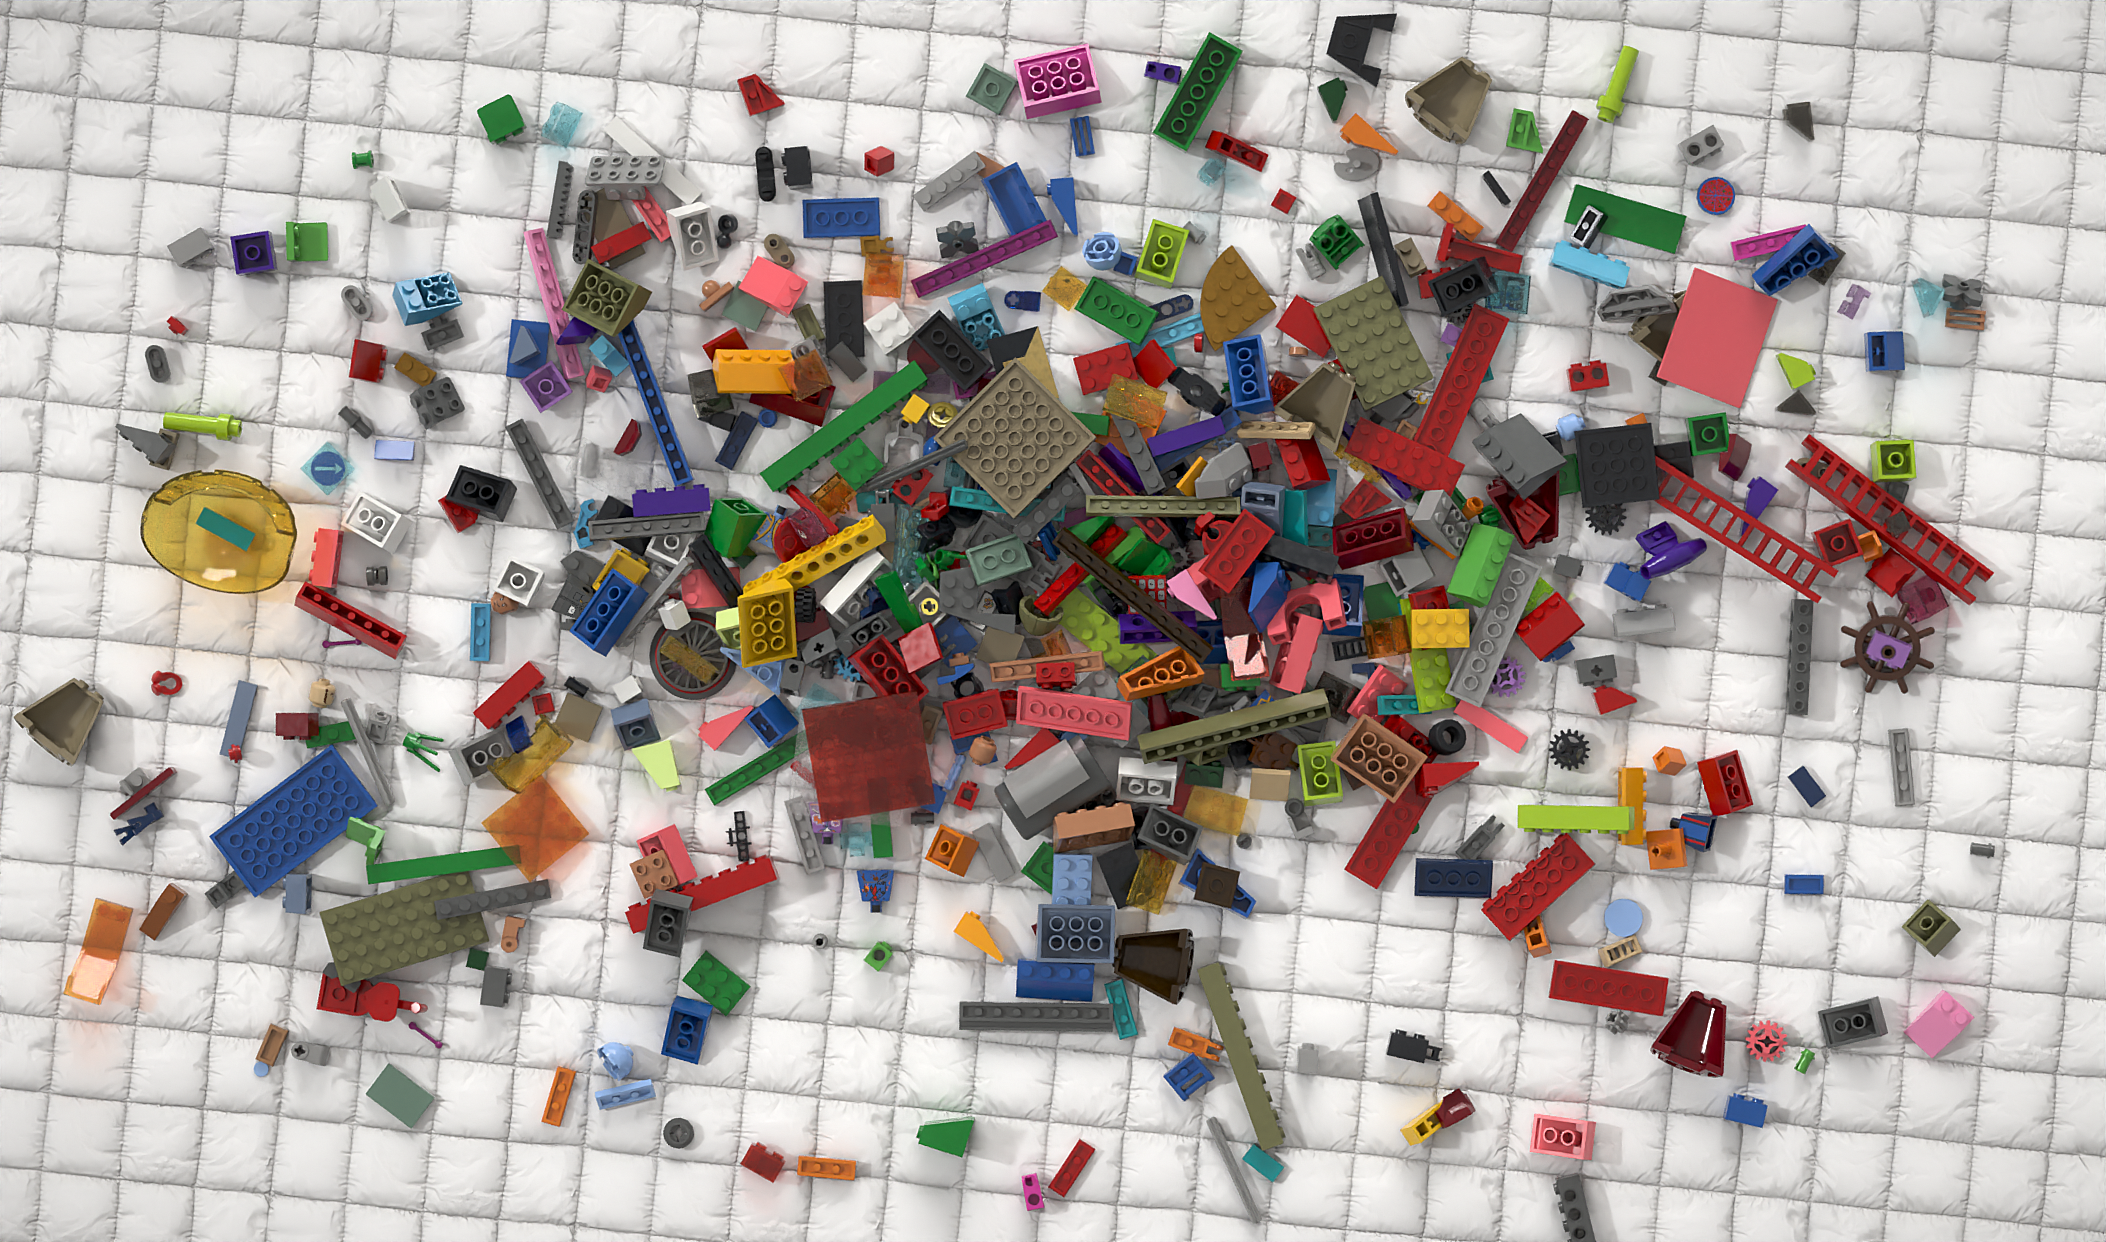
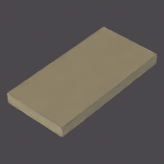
M604 188L596 192L598 195V206L594 236L598 243L632 227V223L621 201L608 200ZM587 196L585 200L589 202L592 201V198ZM583 206V209H592V207ZM587 212L583 213L587 222H589L591 219L590 214ZM641 244L609 261L608 264L611 270L646 254Z

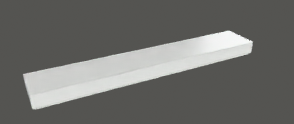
M617 116L604 129L611 138L632 156H661ZM665 162L661 182L687 205L693 204L702 192L670 163Z

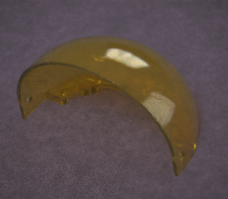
M214 469V472L198 470L176 476L165 482L156 493L153 492L145 505L141 517V540L150 556L176 577L212 591L250 594L271 589L286 577L295 552L297 529L294 514L288 503L273 488L270 490L262 485V481L238 472ZM207 507L254 532L256 535L248 550L245 551L195 524L203 508Z

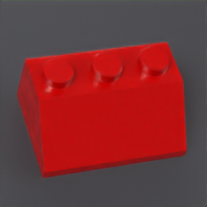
M1313 435L1310 439H1275L1293 490H1308L1331 481Z
M1555 592L1518 622L1515 632L1541 662L1583 628L1585 624L1567 601L1558 592Z
M1738 750L1697 762L1712 815L1730 814L1753 805Z

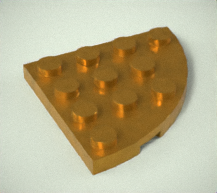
M1233 245L1228 247L1216 259L1205 278L1201 292L1200 316L1204 333L1214 352L1223 346V342L1232 340L1277 307Z

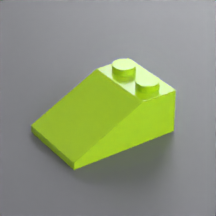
M1153 219L1134 278L1171 289L1190 230Z
M1335 741L1297 745L1304 807L1339 803L1343 800L1339 765L1331 761V754L1336 748Z

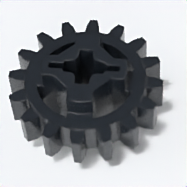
M1614 504L1617 509H1611L1605 505L1607 513H1611L1607 523L1605 517L1600 516L1603 514V506H1600L1599 512L1593 514L1595 507H1589L1591 509L1585 511L1586 514H1589V517L1585 520L1591 521L1588 527L1592 528L1594 526V533L1600 530L1602 536H1604L1606 531H1608L1609 535H1612V530L1619 532L1618 525L1624 526L1621 520L1627 519L1626 516L1622 515V513L1626 512V509H1621L1623 504ZM1619 516L1616 524L1612 526L1611 521L1613 517ZM1595 521L1604 523L1605 528L1597 525Z
M1567 729L1566 734L1563 730H1560V736L1553 735L1556 740L1555 742H1549L1553 745V748H1549L1548 751L1553 752L1550 759H1556L1554 765L1560 763V769L1567 766V769L1570 771L1572 766L1579 769L1578 763L1585 764L1583 758H1589L1586 755V751H1590V748L1585 746L1589 741L1582 740L1585 736L1584 734L1578 736V730H1575L1572 734L1571 729ZM1568 737H1574L1579 742H1570ZM1561 740L1562 746L1559 750H1557V745ZM1566 745L1575 747L1571 755L1564 753V750L1567 749ZM1582 748V753L1580 757L1577 759L1576 754L1578 750ZM1560 757H1568L1570 763L1562 761Z

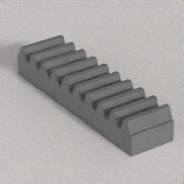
M559 161L546 235L552 239L562 237L558 233L559 230H563L559 223L565 222L561 215H566L562 208L567 207L563 200H568L569 198L564 193L570 192L566 185L571 184L567 178L572 177V174L568 170L574 168L564 161Z

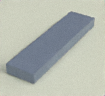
M238 680L220 755L229 757L228 749H231L232 744L234 746L239 745L240 750L242 749L258 685Z

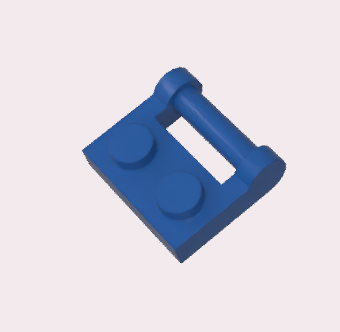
M1194 1052L1163 1075L1184 1102L1205 1083L1215 1079L1211 1071L1206 1068ZM1201 1072L1203 1074L1201 1078L1185 1090L1181 1088L1198 1073Z

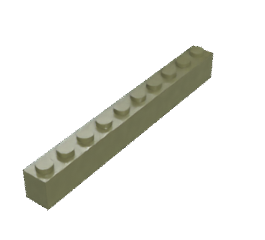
M1323 688L1137 735L1143 762L1148 764L1330 718L1331 713Z
M1217 961L1197 969L1261 1149L1264 1151L1284 1143L1283 1138H1286L1283 1128H1278L1276 1123L1279 1117L1276 1109H1271L1270 1102L1273 1100L1270 1092H1265L1263 1087L1266 1081L1263 1073H1258L1256 1066L1260 1064L1256 1054L1252 1056L1250 1051L1253 1045L1250 1036L1245 1037L1243 1030L1247 1028L1243 1018L1239 1019L1237 1012L1240 1009L1237 1000L1232 1001L1230 994L1234 992L1230 982L1226 983L1224 976L1227 973L1224 964L1219 965Z

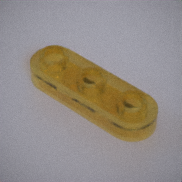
M1339 443L1337 451L1333 452L1335 456L1341 460L1345 458L1349 461L1348 466L1356 472L1360 470L1364 473L1363 478L1371 484L1380 481L1382 477L1360 459L1345 453V447Z

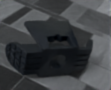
M1177 367V370L1168 378V382L1179 389L1176 392L1187 404L1203 412L1206 409L1214 416H1218L1224 411L1226 401L1218 395L1216 388L1200 375L1188 373L1183 368ZM1200 385L1203 388L1202 395L1194 397L1191 394L1192 386Z

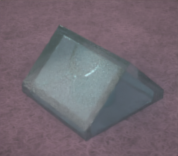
M1922 278L1912 281L1923 318L1933 315L1945 290Z

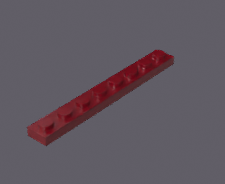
M1574 110L1571 111L1495 243L1509 252H1513L1586 126L1588 118Z

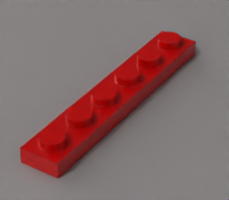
M1113 523L1090 548L1105 559L1128 535L1123 529ZM1074 562L1033 603L1034 606L1048 616L1090 573Z

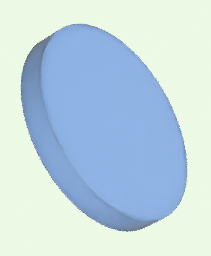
M258 1062L254 1066V1073L257 1076H265L269 1071L268 1065L263 1062Z

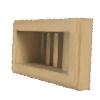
M1635 934L1598 949L1604 967H1609L1642 952ZM1628 941H1630L1632 944V947L1634 949L1633 952H1631L1630 947L1627 943ZM1621 944H1623L1625 948V951L1627 953L1626 955H1624V952L1621 948ZM1614 947H1616V950H1617V952H1618L1619 958H1617V956H1616V954H1615V952H1614V949H1613Z

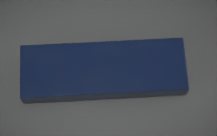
M741 411L715 462L732 470L759 420Z

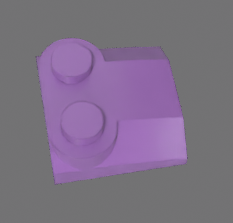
M552 360L519 381L540 413L573 392L569 383L564 379Z

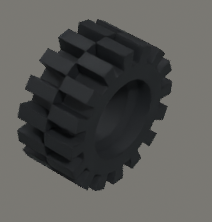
M798 588L795 603L797 622L814 623L817 605L815 588Z

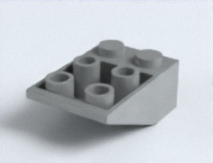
M1444 490L1425 491L1412 518V522L1422 534L1454 556H1459L1472 528L1470 522Z

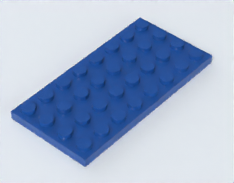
M332 744L209 837L256 898L347 830L350 817L361 819L375 809L378 804Z

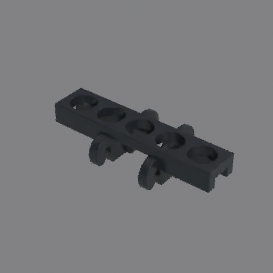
M745 811L734 812L735 830L729 828V831H725L729 834V842L727 844H730V847L733 844H737L739 861H749L748 845H752V842H748L746 829H750V826H746ZM738 813L742 814L743 820H737ZM743 823V827H738V824ZM732 832H736V837H737V841H736V842H733V833H732ZM740 832H743L745 834V839H739L738 834ZM743 851L746 852L745 859L741 858V852Z

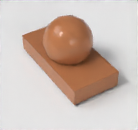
M706 281L702 285V293L707 299L699 306L706 312L732 292L734 287L730 282L720 288L719 283L716 281Z

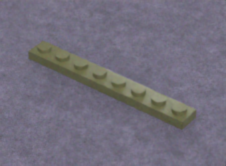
M1086 495V516L1199 517L1210 511L1215 517L1238 518L1241 514L1240 497L1198 499L1196 496Z

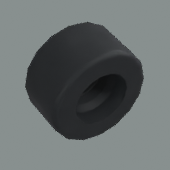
M1446 719L1433 725L1428 735L1429 744L1437 754L1442 756L1451 755L1464 747L1466 732L1458 721ZM1444 731L1450 734L1451 744L1444 740Z

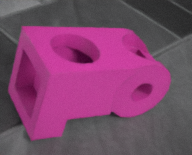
M1037 1173L1021 1176L1027 1211L1045 1208Z

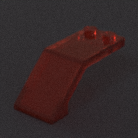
M1254 576L1241 577L1230 593L1219 587L1223 639L1231 681L1270 677L1263 633L1258 631L1248 613Z

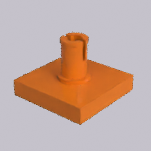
M1683 828L1646 832L1650 870L1688 866Z

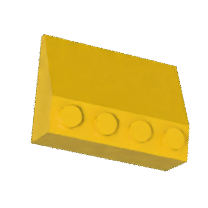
M783 578L766 582L737 597L742 667L747 668L797 657L793 586Z

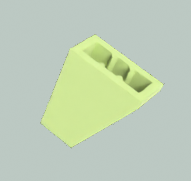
M671 740L632 749L634 755L661 789L666 788V792L678 789L677 785H681Z

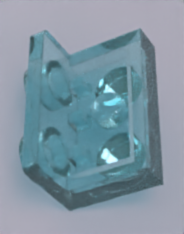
M557 101L550 110L548 121L542 127L541 136L567 148L583 113Z

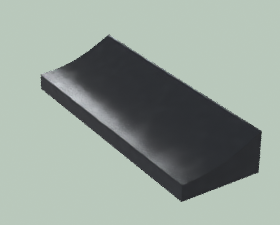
M1375 192L1357 201L1378 276H1383L1398 308L1407 306L1409 301L1379 194Z

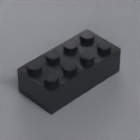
M940 309L912 335L913 340L965 394L993 368L989 360Z

